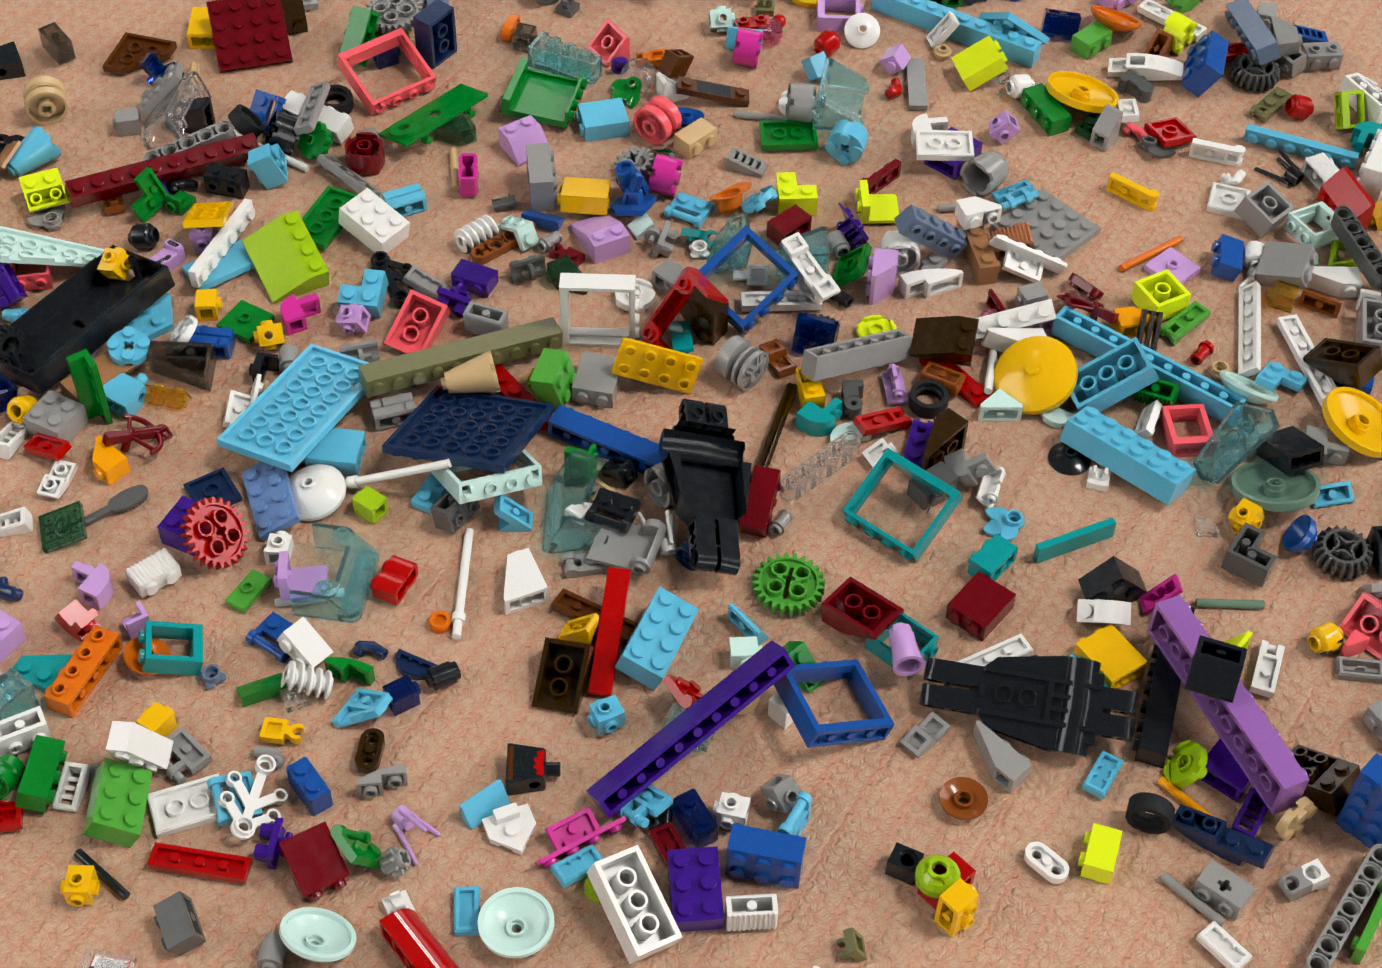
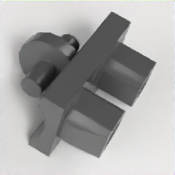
M543 254L532 255L526 259L515 260L509 263L513 283L528 279L533 281L538 276L548 274Z

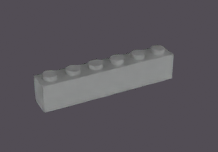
M900 329L805 349L801 373L807 376L809 380L818 382L829 377L835 378L838 375L852 374L855 371L868 370L876 366L882 367L889 363H899L902 360L909 359L912 336Z

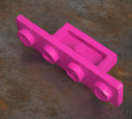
M587 807L547 827L544 830L555 852L534 862L536 867L543 864L544 868L558 862L556 857L563 853L568 857L579 851L578 845L584 842L589 846L601 839L600 834L608 831L610 835L622 829L621 823L626 821L625 816L600 828L590 807Z

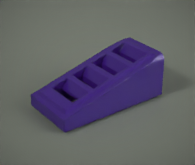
M1250 788L1231 827L1232 830L1255 838L1268 811V807L1255 788ZM1252 800L1264 807L1261 809L1249 803V801ZM1248 807V808H1250V809H1252V810H1254V811L1260 813V815L1257 816V815H1255V814H1253V813L1247 811L1246 808ZM1245 815L1255 820L1256 824L1242 818V816ZM1239 822L1253 828L1252 832L1238 826Z

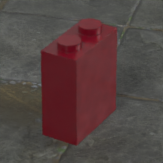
M978 571L948 603L945 618L952 624L958 625L967 631L971 636L984 641L1013 609L1016 594Z
M326 821L279 842L278 848L302 901L309 899L310 902H313L323 897V892L331 888L333 891H337L347 885L346 881L350 879V873L334 839L331 837Z

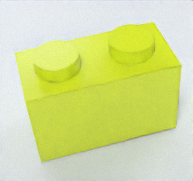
M1093 823L1091 832L1086 831L1083 845L1087 846L1086 852L1081 851L1078 866L1082 867L1080 877L1110 884L1123 831Z

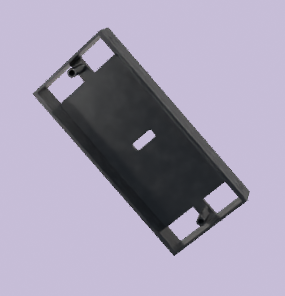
M112 245L110 248L115 249L117 246ZM127 251L126 254L129 255L128 261L131 265L129 269L133 270L135 277L130 281L108 279L97 270L103 253L97 258L95 257L10 324V326L18 328L24 333L22 337L26 338V341L23 342V344H26V347L22 348L24 353L23 355L19 354V360L14 351L7 353L11 364L0 360V377L42 395L70 372L66 357L84 349H87L90 355L93 354L113 334L122 330L175 286L168 266ZM79 322L86 326L82 329L74 324ZM8 338L4 341L3 350L8 344Z

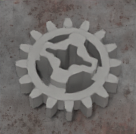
M635 146L634 149L629 147L627 152L621 151L622 156H616L617 161H614V168H616L617 164L621 161L629 160L642 175L649 176L648 171H653L652 167L655 158L650 149L646 150L644 146L638 149V146Z

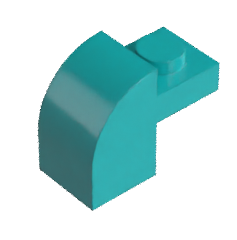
M1365 121L1355 126L1350 142L1354 152L1359 153L1358 158L1364 147L1370 148L1372 141L1375 140L1374 137L1378 128L1382 129V124Z
M835 397L823 409L809 401L796 413L795 427L815 437L830 435L835 428L836 422L842 416V401Z

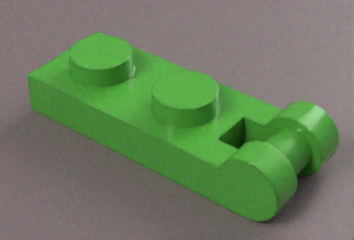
M1194 301L1162 325L1159 335L1169 338V341L1176 345L1181 338L1208 319L1211 311L1197 301Z

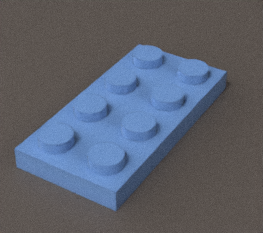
M260 462L241 473L259 538L264 542L268 540L270 533L276 534L277 531H284L302 520L286 470Z

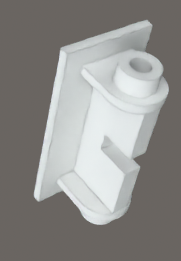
M997 467L996 471L982 477L976 499L986 508L993 507L994 503L998 501L1000 484L1006 476L1003 467Z

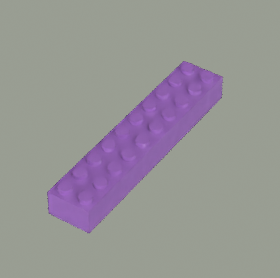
M1181 595L1155 604L1147 631L1183 684L1186 685L1199 636L1211 637L1204 630L1202 622L1197 620L1193 614L1190 605L1183 600ZM1241 678L1233 703L1188 690L1272 815L1298 806L1295 802L1302 797L1310 780L1304 768L1300 767L1293 752L1286 747L1279 732L1272 727L1266 713L1258 707L1253 695L1244 687Z

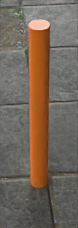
M1179 235L1120 264L1119 270L1124 272L1164 252L1169 247L1182 243V236Z

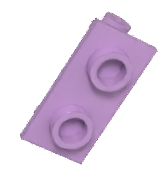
M889 364L886 372L881 373L888 405L909 403L902 372L899 371V367L896 364Z

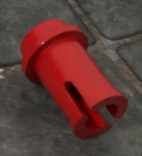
M1206 340L1199 343V348L1190 356L1193 364L1201 365L1204 359L1213 353L1214 345L1210 341Z

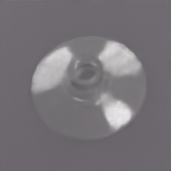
M645 58L630 60L621 71V79L643 75L641 79L642 89L639 93L649 90L656 80V69Z

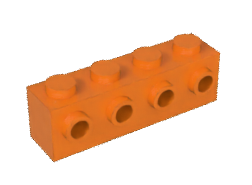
M95 625L85 635L80 647L72 653L69 662L59 671L55 681L45 691L44 699L49 710L70 718L76 715L123 649L120 634Z

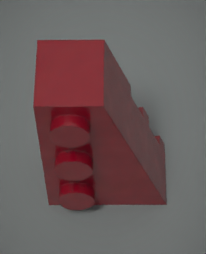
M755 465L753 472L750 474L747 511L738 524L740 525L741 533L766 538L769 523L772 520L773 508L777 503V492L782 487L781 470Z

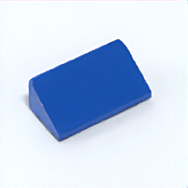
M526 210L521 214V218L535 222L536 228L559 232L565 220L564 217L533 210Z

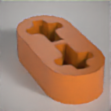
M510 14L501 31L502 41H513L520 26V15Z

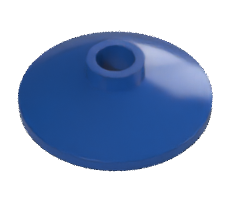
M678 108L682 117L681 127H686L701 117L704 119V113L697 109Z

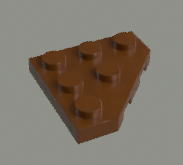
M125 32L103 64L104 72L122 75L170 59L177 49V44L175 41Z

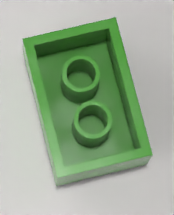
M105 758L95 772L82 835L131 848L141 835L152 771Z

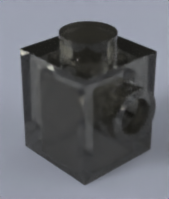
M519 23L512 35L513 50L531 53L533 47H536L538 43L537 26Z

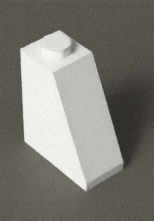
M529 548L508 554L504 587L505 614L508 615L548 602V587Z

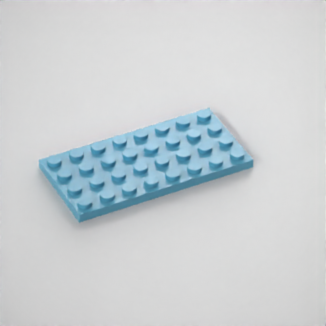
M311 343L216 439L217 446L292 472L365 394L359 383L358 366L369 362Z

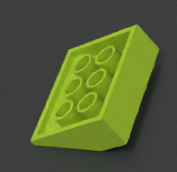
M298 210L276 217L242 240L273 304L284 301L293 294L296 297L330 285L329 270Z

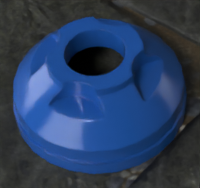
M1301 515L1296 518L1284 533L1282 539L1283 547L1290 552L1310 549L1318 538L1315 520L1309 515Z

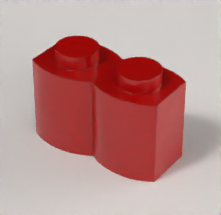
M395 555L391 556L389 560L383 563L381 572L371 580L370 588L372 589L373 597L397 606L419 574L417 563Z

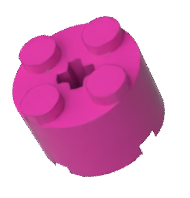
M738 27L732 63L757 68L759 57L756 56L760 55L762 44L758 42H762V31Z
M657 154L648 185L650 191L675 197L677 186L674 185L679 184L681 173H678V170L681 171L684 160Z

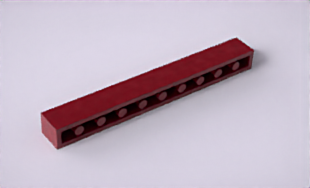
M254 133L67 180L65 181V193L71 208L139 191L140 189L133 179L146 167L151 168L160 182L166 184L172 180L204 174L210 163L230 167L246 163L248 151L258 148L259 145Z

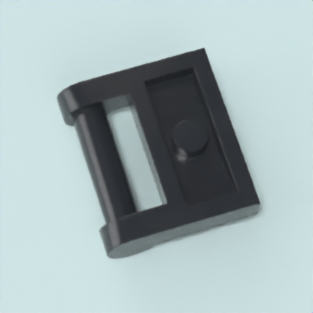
M600 487L590 509L585 514V521L618 529L620 533L627 534L642 505L641 500ZM598 512H602L624 520L619 521L610 517L598 514Z

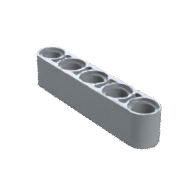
M223 120L153 149L144 155L143 160L157 158L237 136L232 124L227 120Z

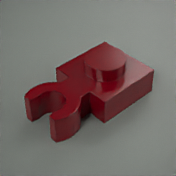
M555 243V251L549 249L550 258L558 259V264L572 271H575L585 261V254L570 246L567 249H563L561 244Z

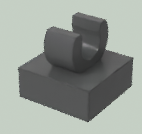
M561 0L555 7V13L572 18L580 9V3L574 0Z

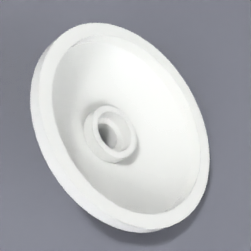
M310 465L300 469L289 478L302 521H315L327 517L341 505L346 495L347 486L343 475L338 469L330 465Z

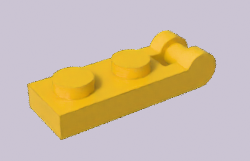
M1115 172L1109 175L1107 191L1147 211H1154L1156 209V201L1159 198L1157 190H1149Z

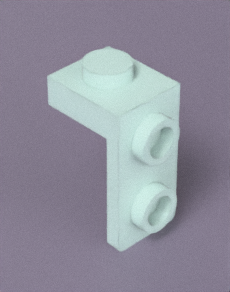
M511 215L503 218V221L497 224L499 229L514 232L518 246L522 251L531 248L539 241L532 221Z

